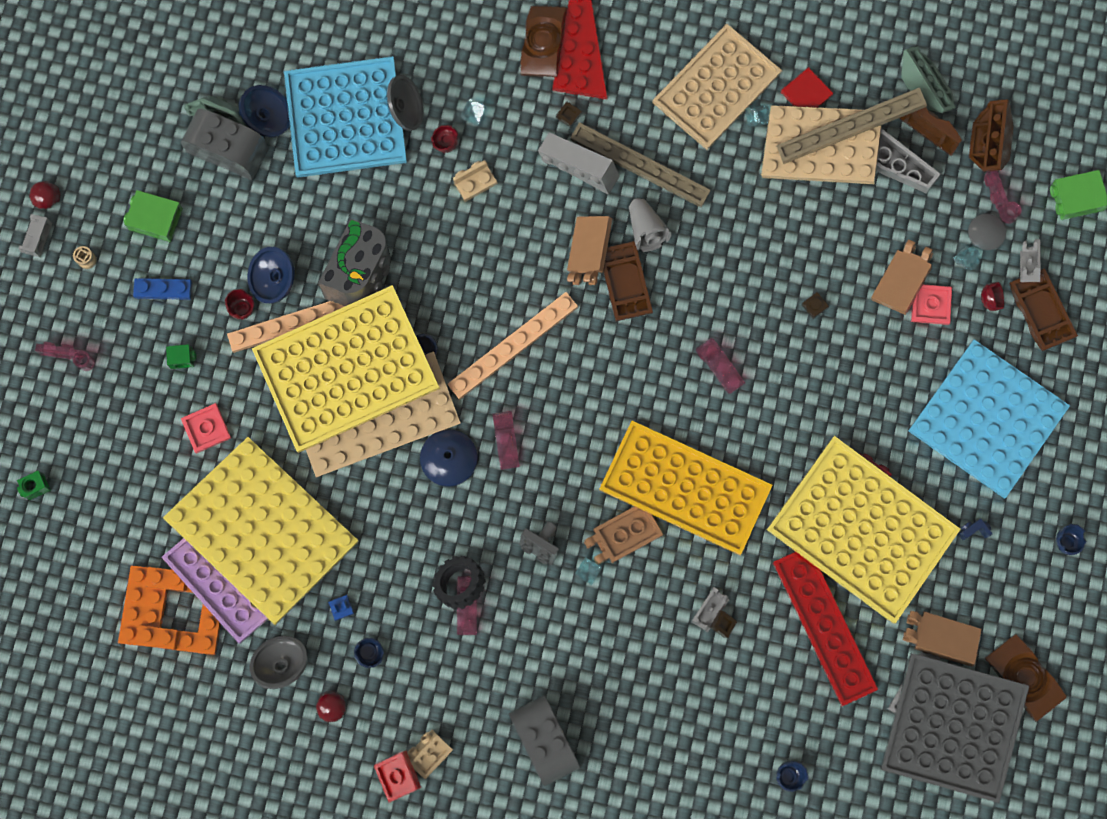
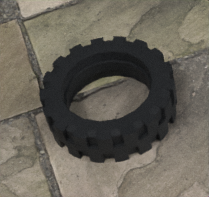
M454 556L451 560L447 559L444 562L445 564L440 565L438 572L434 574L435 580L432 582L433 592L437 599L447 607L464 609L467 605L471 606L474 604L473 601L480 598V593L485 588L483 586L486 583L485 573L470 557ZM459 570H470L471 582L467 589L459 595H448L447 583L451 576Z

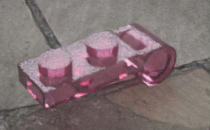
M987 171L984 182L990 189L991 202L998 209L1001 220L1004 223L1011 224L1021 214V206L1016 202H1008L998 171ZM1007 210H1012L1015 216L1009 215Z
M713 338L708 339L695 349L699 357L707 363L728 394H731L745 384L742 377Z
M51 342L36 344L35 351L38 354L73 359V363L82 371H90L95 365V360L90 354L83 350H75L71 345L62 344V347L55 346ZM87 357V362L80 365L81 359Z
M512 411L492 413L501 470L520 467Z
M471 576L457 577V595L467 589L471 582ZM477 600L473 601L474 604L471 606L467 605L464 609L457 608V635H477Z

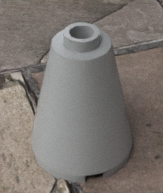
M634 199L629 205V212L637 250L641 249L642 252H649L662 247L661 243L665 240L667 243L671 238L670 229L645 199Z

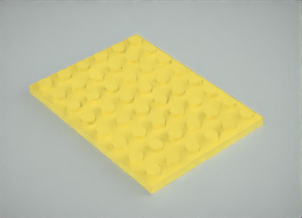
M393 285L252 348L298 453L440 389Z
M834 436L769 525L767 531L891 623L896 624L954 540L960 528Z
M249 437L239 444L163 517L173 529L274 625L358 543V540Z

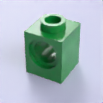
M189 344L166 347L167 365L171 369L194 367V361L197 359L196 351Z
M40 471L17 480L19 484L17 490L20 496L28 500L51 491L44 473ZM32 482H35V488L30 491L29 485Z

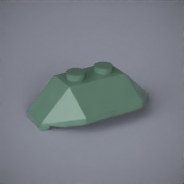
M918 46L905 49L903 51L901 77L906 87L910 91L920 87L927 104V110L940 113L954 110L956 107L953 93L935 64L921 52Z
M211 95L184 106V109L190 116L194 117L197 109H205L247 127L241 118L239 104L233 103L232 105L227 103V100L220 96L216 98Z

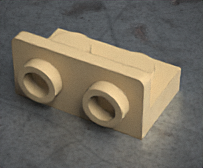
M486 160L475 162L471 168L466 171L461 170L453 177L454 184L465 202L497 185V181L488 168Z
M431 730L426 732L416 747H412L407 753L414 770L426 779L453 749Z

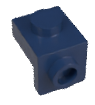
M979 519L973 524L971 521L961 527L963 531L958 534L962 540H965L979 530L986 539L992 535V529L985 520Z

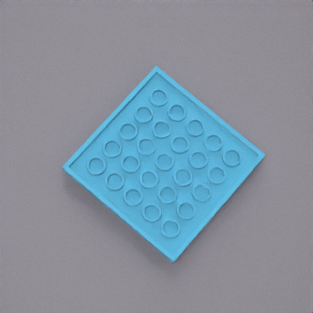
M394 57L284 71L295 175L297 178L407 163L403 128L394 121L387 105V88L390 80L396 76Z
M973 340L908 431L1005 499L1070 405L985 346Z

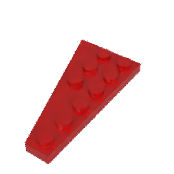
M569 0L557 77H554L552 90L607 100L592 1Z

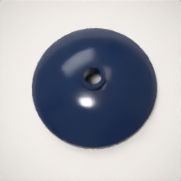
M255 85L248 88L242 94L239 101V112L247 127L264 137H277L288 130L290 127L287 99L278 90L266 85Z
M266 247L257 252L249 264L247 273L248 286L252 295L260 302L268 304L283 300L290 292L295 277L292 259L284 250L277 247Z
M450 429L439 431L431 435L422 446L420 453L422 470L428 479L437 485L445 487L460 485L472 476L477 466L478 456L476 447L472 440L460 431ZM446 453H451V457L449 459H446L444 457Z

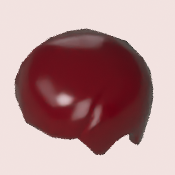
M442 125L435 129L431 137L433 147L442 153L454 151L459 144L457 130L449 125Z
M37 182L32 186L29 198L35 207L50 209L55 203L60 201V190L58 186L51 182Z
M1000 282L988 283L982 289L981 301L984 307L990 311L1004 308V294Z
M235 289L226 296L225 307L230 316L243 320L253 314L255 309L254 300L245 290Z
M326 691L320 695L316 703L318 716L326 722L340 720L346 712V703L343 695L336 691Z

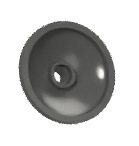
M398 75L393 77L387 88V105L391 116L403 129L407 131L416 130L420 127L423 120V103L420 93L413 81L407 76Z
M278 636L269 639L260 645L252 655L249 666L250 674L261 687L267 689L286 687L295 682L304 672L308 661L307 651L304 645L294 637Z

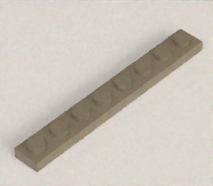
M919 87L776 146L783 164H786L925 108L927 104Z
M580 122L570 137L571 141L613 160L615 164L702 208L710 194V189Z

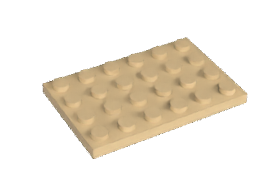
M726 24L653 99L652 103L708 150L781 74L782 70Z
M771 106L761 176L762 178L875 184L882 125L783 164L776 145L863 110Z

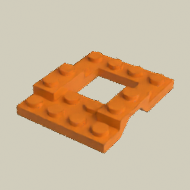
M131 566L118 643L216 655L221 623L204 604L202 605L198 633L161 628L167 591L193 593L178 575L170 569Z

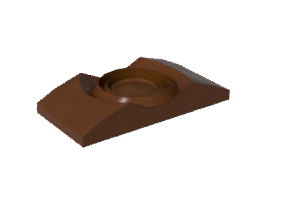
M530 7L526 20L525 42L521 52V76L557 77L567 13L566 7Z
M926 107L899 118L950 156L955 153L962 141L958 132L949 121L940 119L937 115L927 110Z
M635 241L607 247L603 274L615 321L652 314L653 311Z
M1045 268L1040 270V282H1020L1019 278L1009 283L1016 305L1024 315L1030 334L1041 351L1078 337Z
M1016 634L984 658L1000 678L1029 686L1024 708L1035 722L1067 698L1054 677L1041 665L1033 651Z

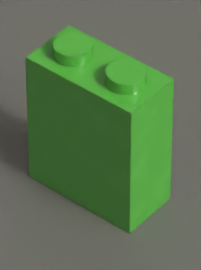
M1100 170L1056 179L1050 187L1051 196L1055 198L1056 202L1055 210L1057 215H1060L1061 220L1097 213L1107 209V193Z
M136 190L135 195L130 200L129 212H126L124 216V225L130 231L171 242L183 208L179 202Z

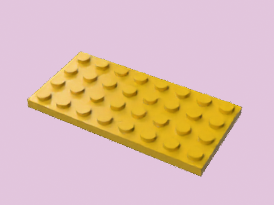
M631 421L599 490L741 556L772 488V484L637 422Z

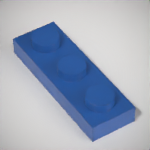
M134 278L133 297L135 299L191 300V280Z

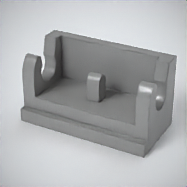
M31 214V222L23 245L19 246V251L40 258L52 222L47 217Z
M1040 239L1034 240L1033 247H1028L1027 241H1024L1022 251H1020V282H1040Z
M714 587L691 622L708 633L719 610L722 611L729 601L728 596L721 594Z

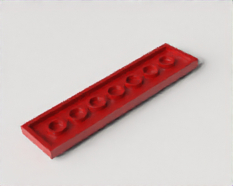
M797 552L774 561L773 565L841 707L877 691L878 688L821 570Z

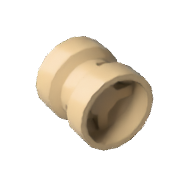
M80 246L73 253L75 262L83 269H91L97 262L95 254L88 247Z

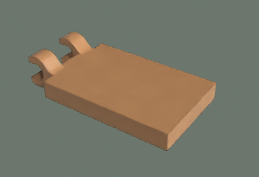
M588 216L576 218L567 270L570 272L567 277L568 282H572L573 285H580L581 275L585 273L583 277L584 282H589L588 285L597 284L598 272L603 273L612 224L611 217Z
M911 240L907 241L903 252L897 250L871 297L872 301L904 315L907 314L932 269V264L929 261L933 256V249L925 247L921 257L915 255L913 252L916 249V246H914L916 242Z
M634 506L594 528L595 535L585 539L584 544L587 549L595 544H598L602 553L593 559L598 566L610 559L611 563L622 559L662 537L663 533L652 514Z
M910 611L906 623L918 626L917 632L907 628L903 635V641L916 644V650L971 667L975 665L981 635L980 628L925 611L922 616L918 612Z

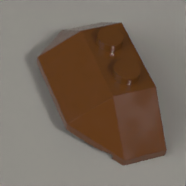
M1008 99L990 101L973 122L969 158L983 172L1002 170L1010 161L1014 125Z

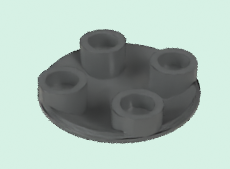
M982 214L971 221L968 235L973 247L982 250H993L1000 247L1004 242L1006 228L998 217L991 214Z

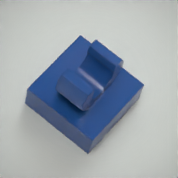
M347 595L328 602L335 621L354 614Z

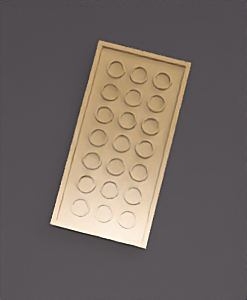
M434 352L426 354L425 357L440 389L306 449L316 477L461 424Z

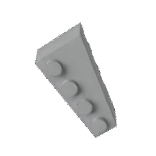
M881 129L876 172L927 194L938 181L941 174Z
M550 132L538 150L542 157L541 160L546 164H552L608 195L620 177L613 160Z

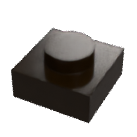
M566 101L556 114V118L571 128L581 116L582 111Z
M818 292L802 303L804 309L813 319L829 307Z
M719 610L710 627L723 638H728L737 621L726 612Z

